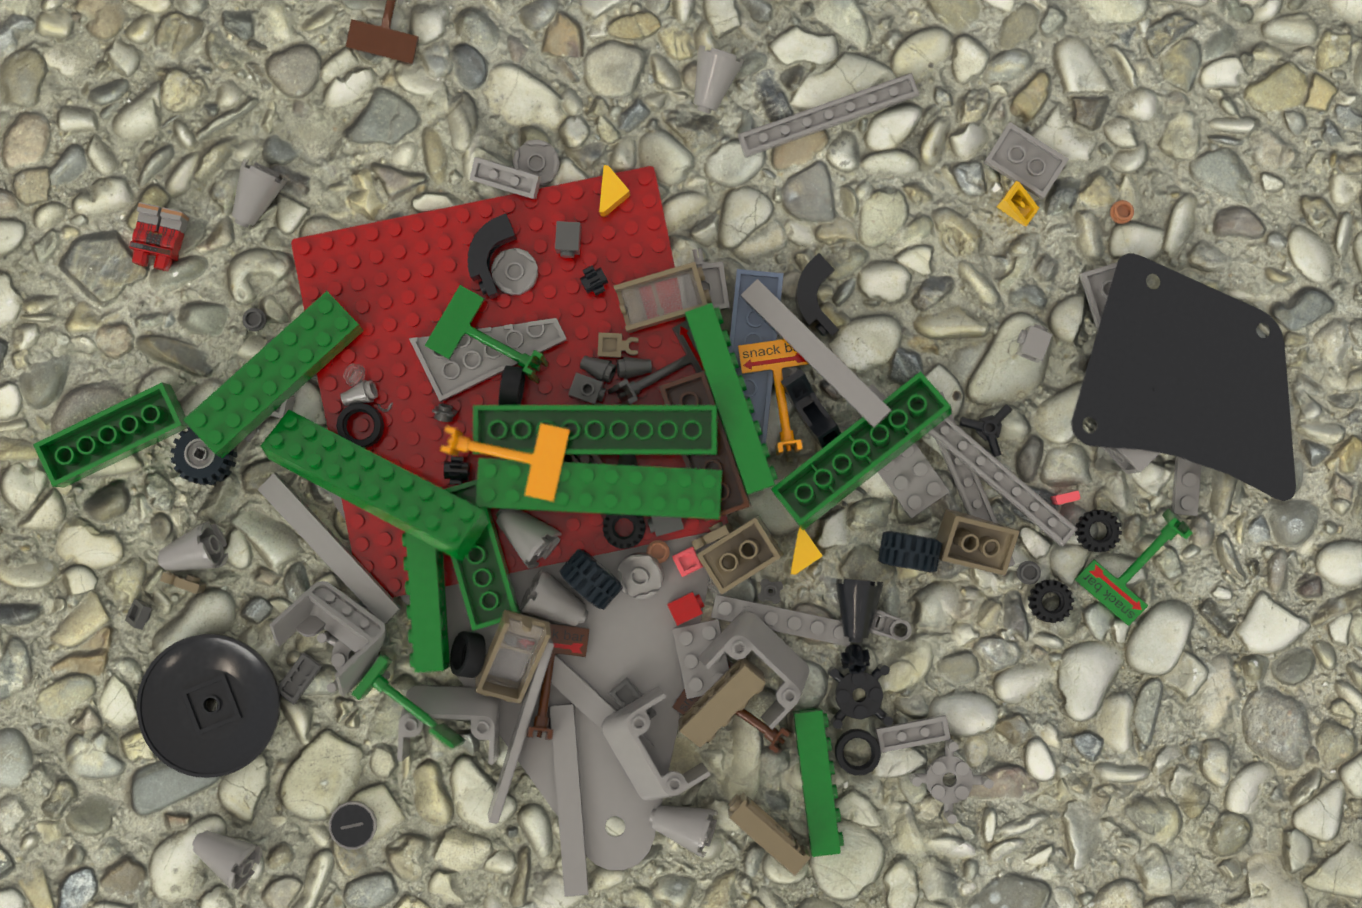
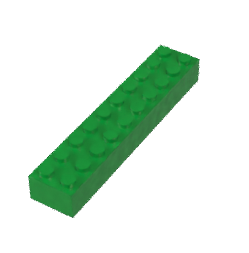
M473 405L474 442L534 454L540 425L546 424L570 430L565 454L717 455V405Z
M291 410L286 412L261 444V448L269 460L461 562L489 524L484 510Z
M479 458L476 506L479 508L720 519L722 470L563 462L553 502L525 495L531 464L508 459Z

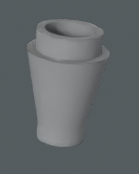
M363 380L346 392L341 393V400L345 406L355 403H369L378 398V391L372 380Z

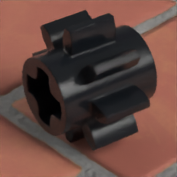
M593 265L584 269L583 273L585 276L581 277L580 280L586 292L590 293L593 291L595 296L604 292V285L608 284V280L601 267L595 270Z
M451 456V462L445 461L444 479H450V484L460 485L463 484V480H469L470 463L464 462V457Z
M849 645L845 648V652H841L842 668H848L852 674H860L866 670V666H870L868 649L862 650L860 645Z

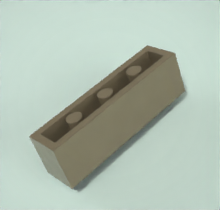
M746 657L739 659L678 720L679 731L699 748L705 743L711 742L716 732L722 726H727L732 720V716L738 710H743L754 694L757 695L763 690L766 683L764 672Z

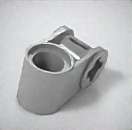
M876 609L870 632L903 641L909 638L912 629L907 621ZM898 623H903L906 627V632L902 636L894 634V627Z

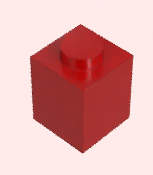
M693 591L667 603L677 626L703 614L701 608L705 607L700 595L695 596Z

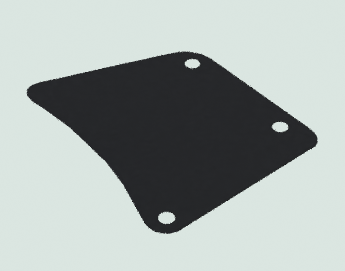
M1134 253L1123 255L1118 260L1071 420L1072 431L1076 438L1083 444L1093 447L1140 449L1177 456L1226 473L1274 499L1281 501L1291 499L1295 494L1296 479L1283 334L1278 324L1264 311ZM1155 274L1159 277L1160 286L1157 289L1148 287L1146 283L1148 275ZM1265 323L1268 325L1270 334L1267 338H1261L1257 334L1256 328L1258 324ZM1087 417H1092L1097 423V429L1093 433H1087L1083 429V420Z

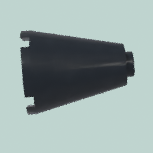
M836 579L844 637H849L848 642L863 643V638H868L882 593L883 582L877 581V586H875V582L844 579V584H842V579Z

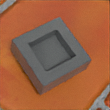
M134 598L125 621L132 627L143 630L145 623L150 619L152 608L144 601Z

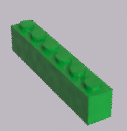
M821 708L793 711L812 857L841 854L840 846H844L843 833L838 832L837 823L841 822L839 808H835L834 799L838 798L836 784H832L831 775H835L833 760L829 761L828 751H832L830 737H826L825 728L829 727L828 715L823 713Z

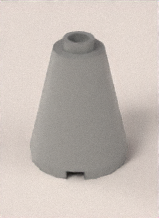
M700 45L697 58L694 104L698 105L697 110L710 114L711 110H717L744 60L739 58L736 61V55L715 48H711V51H704L706 46Z
M243 159L232 216L236 218L235 223L248 228L249 225L254 226L286 185L287 178L284 177L280 180L278 178L280 174L256 162L254 166L248 165L249 160Z
M500 509L496 514L498 517L496 523L524 564L530 569L539 565L537 560L541 557L546 559L560 542L558 537L562 535L560 531L522 510Z
M204 522L162 548L157 558L158 563L166 571L222 567L228 559V553L224 554L223 547L227 546V542L223 532L216 524L210 525V522Z
M540 569L532 580L531 588L527 589L522 599L520 611L572 626H577L578 623L582 624L588 615L586 605L547 571Z
M659 805L657 809L652 810L649 822L652 823L654 830L697 856L704 857L707 853L703 851L704 846H710L717 820L713 819V815H718V812L713 809Z
M210 831L199 833L193 840V851L232 890L234 888L240 889L249 881L255 872L252 870L254 863L259 864L262 857V848L257 845Z

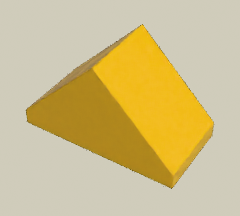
M608 165L603 167L599 209L600 216L605 217L630 197L629 189Z
M1015 181L996 206L1026 227L1039 209L1038 205L1018 181Z
M798 528L790 574L796 575L822 557V554L807 532L801 528Z

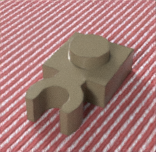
M599 333L598 357L621 358L622 351H626L631 356L638 355V351L630 350L629 345L632 342L638 343L639 339L630 337L624 341L622 340V334Z
M721 521L709 527L711 532L691 542L694 549L697 550L733 532L734 529L731 523L723 525Z
M163 572L160 579L161 582L195 594L204 593L207 585L200 582V577L190 574L182 577L171 572Z

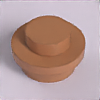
M1120 200L1112 205L1110 216L1114 222L1125 224L1133 218L1134 208L1129 202Z
M655 540L648 545L646 554H650L659 563H663L668 559L670 549L664 541Z

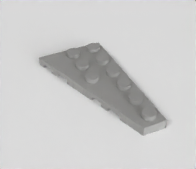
M557 318L478 329L521 354L526 353L530 356L534 350L542 353L567 341ZM467 334L461 339L450 360L425 347L430 336L409 338L440 402L502 373L506 365H518V362Z

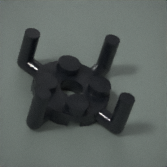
M879 664L871 674L862 672L860 674L847 673L846 675H843L835 667L828 668V674L838 682L835 697L840 710L831 719V724L834 728H842V721L846 716L862 720L873 714L886 726L893 724L892 717L880 708L883 700V691L878 679L882 675L889 674L890 669L888 666ZM857 688L865 691V698L862 701H855L852 697L853 691Z

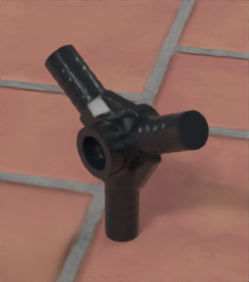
M1005 404L996 415L983 417L979 420L961 417L959 426L975 429L981 438L988 441L992 456H1000L1002 454L997 438L1000 435L1001 422L1012 411V408Z

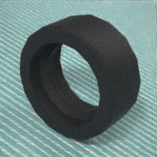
M505 366L500 384L498 405H521L525 385V373L522 371L524 368Z
M355 403L342 410L338 416L336 427L339 436L363 448H367L380 440L384 431V421L377 409L368 404ZM365 412L374 421V430L366 439H355L348 433L347 421L354 413Z
M467 631L458 633L450 653V667L454 675L474 678L481 672L486 656V643L483 635Z
M850 729L837 739L835 757L840 767L847 773L855 776L866 775L872 772L878 765L881 750L876 738L868 731ZM854 738L866 740L871 747L870 759L861 766L851 765L844 757L845 745Z

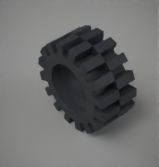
M1091 510L1084 513V516L1078 519L1080 522L1076 523L1075 526L1078 528L1075 532V535H1078L1079 538L1077 541L1082 543L1083 548L1089 549L1088 551H1110V548L1116 547L1115 544L1120 541L1119 535H1122V531H1119V527H1122L1121 523L1116 521L1118 518L1112 516L1111 512L1104 510ZM1095 522H1101L1106 526L1107 534L1102 540H1095L1090 534V528Z
M607 514L602 527L604 537L616 548H631L642 540L645 533V521L642 516ZM621 518H627L633 523V532L627 537H621L615 531V524Z
M1043 580L1041 583L1035 584V588L1030 590L1031 595L1028 596L1030 604H1028V607L1032 610L1031 613L1039 620L1050 623L1061 622L1070 615V610L1073 611L1072 602H1074V598L1071 597L1072 592L1067 589L1068 586L1059 581ZM1049 592H1053L1059 597L1058 607L1051 611L1045 609L1042 604L1044 595Z

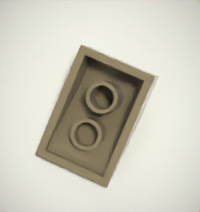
M945 509L936 540L942 543L939 559L1006 576L1020 531L966 513Z
M758 515L696 555L722 595L780 559L784 554Z

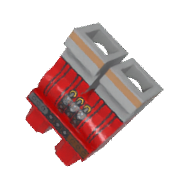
M139 202L136 228L134 229L129 248L134 250L132 262L136 265L147 267L149 257L155 256L154 268L168 272L172 260L178 261V253L181 249L190 217L182 211Z

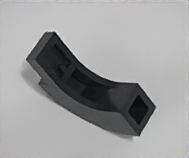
M506 213L484 224L475 234L468 251L470 277L473 281L482 279V281L478 282L483 295L488 294L490 299L500 296L490 272V259L500 246L517 240Z
M818 253L806 265L800 275L796 287L795 301L798 314L805 326L808 328L815 322L817 324L815 326L816 330L823 337L827 335L831 338L839 329L820 309L817 301V292L819 286L833 274L835 269Z
M801 368L781 381L790 403L821 448L841 434L838 425L818 400Z

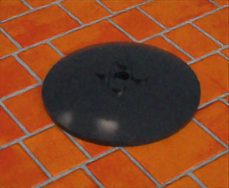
M201 634L172 644L152 661L139 686L136 704L137 719L146 744L154 755L168 767L193 777H220L244 768L253 762L268 746L278 725L280 693L271 668L264 658L252 647L229 636ZM209 698H214L217 701L218 706L215 711L207 708L206 703Z

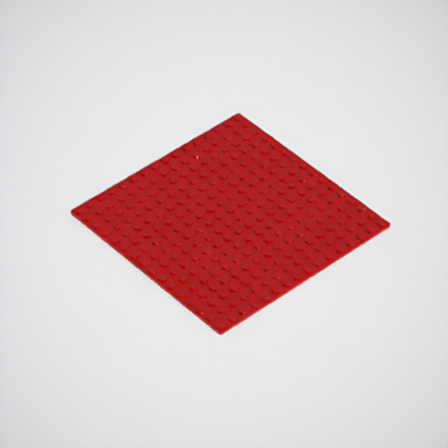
M652 166L615 173L629 189L630 197L605 217L600 216L599 212L603 176L540 188L536 199L518 194H510L293 239L291 245L304 311L328 291L364 330L317 373L328 430L338 435L337 419L342 410L347 407L342 403L341 393L346 392L363 380H372L377 388L378 398H375L373 402L363 404H368L379 411L383 417L384 431L377 443L364 449L442 489L457 486L450 484V479H444L445 461L451 462V456H453L441 451V446L449 447L450 444L447 443L448 438L451 439L452 436L445 432L446 426L456 428L463 433V437L470 438L473 441V405H498L503 372L440 402L409 338L428 337L432 334L460 285L485 299L470 324L476 329L557 318L567 341L541 353L549 364L547 367L540 364V370L536 371L535 374L540 379L538 384L530 380L525 374L521 405H592L568 395L576 373L596 379L585 370L580 369L581 360L585 355L592 358L612 361V364L616 365V372L610 383L604 382L603 388L606 389L603 401H598L597 405L622 404L616 392L609 395L607 391L624 380V378H618L617 359L630 357L651 360V373L627 379L629 383L633 381L636 383L684 357L686 353L672 328L686 321L685 317L628 333L625 328L624 316L620 310L618 295L614 289V285L675 268L655 169ZM506 213L517 240L496 249L490 259V272L494 259L502 251L520 248L527 251L535 259L538 266V278L535 285L528 292L521 295H509L502 292L496 286L500 296L490 299L488 294L483 295L478 282L482 281V279L473 281L470 277L468 251L478 230L488 221ZM557 221L581 223L580 255L574 254V258H564L556 253ZM593 265L595 270L601 267L608 280V284L604 285L605 291L595 296L593 291L587 293L580 280L581 277L585 276L583 270ZM677 277L655 283L659 302L664 310L663 315L683 309ZM651 285L639 288L647 319L660 316L657 313L658 308ZM599 333L622 334V340L624 341L630 337L638 338V343L632 342L629 345L630 350L638 351V355L631 356L626 351H622L621 358L598 357ZM692 364L644 388L636 396L638 400L630 405H665L659 386L696 374ZM393 402L391 409L387 412H383L378 408V404H381L383 409H387ZM439 404H448L453 406V409L458 412L453 417L452 422H443L434 419L435 413L432 412V409L435 406H439ZM365 412L354 413L347 421L348 433L355 439H366L374 430L372 417ZM469 450L468 452L459 451L458 457H464V462L470 463L469 480H463V483L478 479L479 458H501L488 454H473V451ZM599 454L605 464H618L619 454ZM636 455L638 466L686 468L682 455ZM341 498L352 555L392 598L406 595L405 581L409 579L408 571L404 570L403 563L404 557L407 556V547H403L402 533H405V531ZM490 508L509 573L530 569L524 564L496 523L498 518L496 514L500 509ZM522 510L562 533V535L558 536L560 542L546 559L541 557L537 560L539 565L534 568L567 562L578 549L586 551L591 556L625 550L611 545L604 537L602 527L607 514ZM727 515L721 516L719 520L712 519L706 522L704 519L681 518L684 529L656 536L655 532H650L647 519H651V516H642L645 521L644 536L637 545L631 548L649 545L655 540L668 541L711 532L709 527L721 521L723 525L728 524ZM627 518L619 519L615 524L616 533L621 537L629 536L633 532V523ZM443 552L445 587L459 584L451 556Z

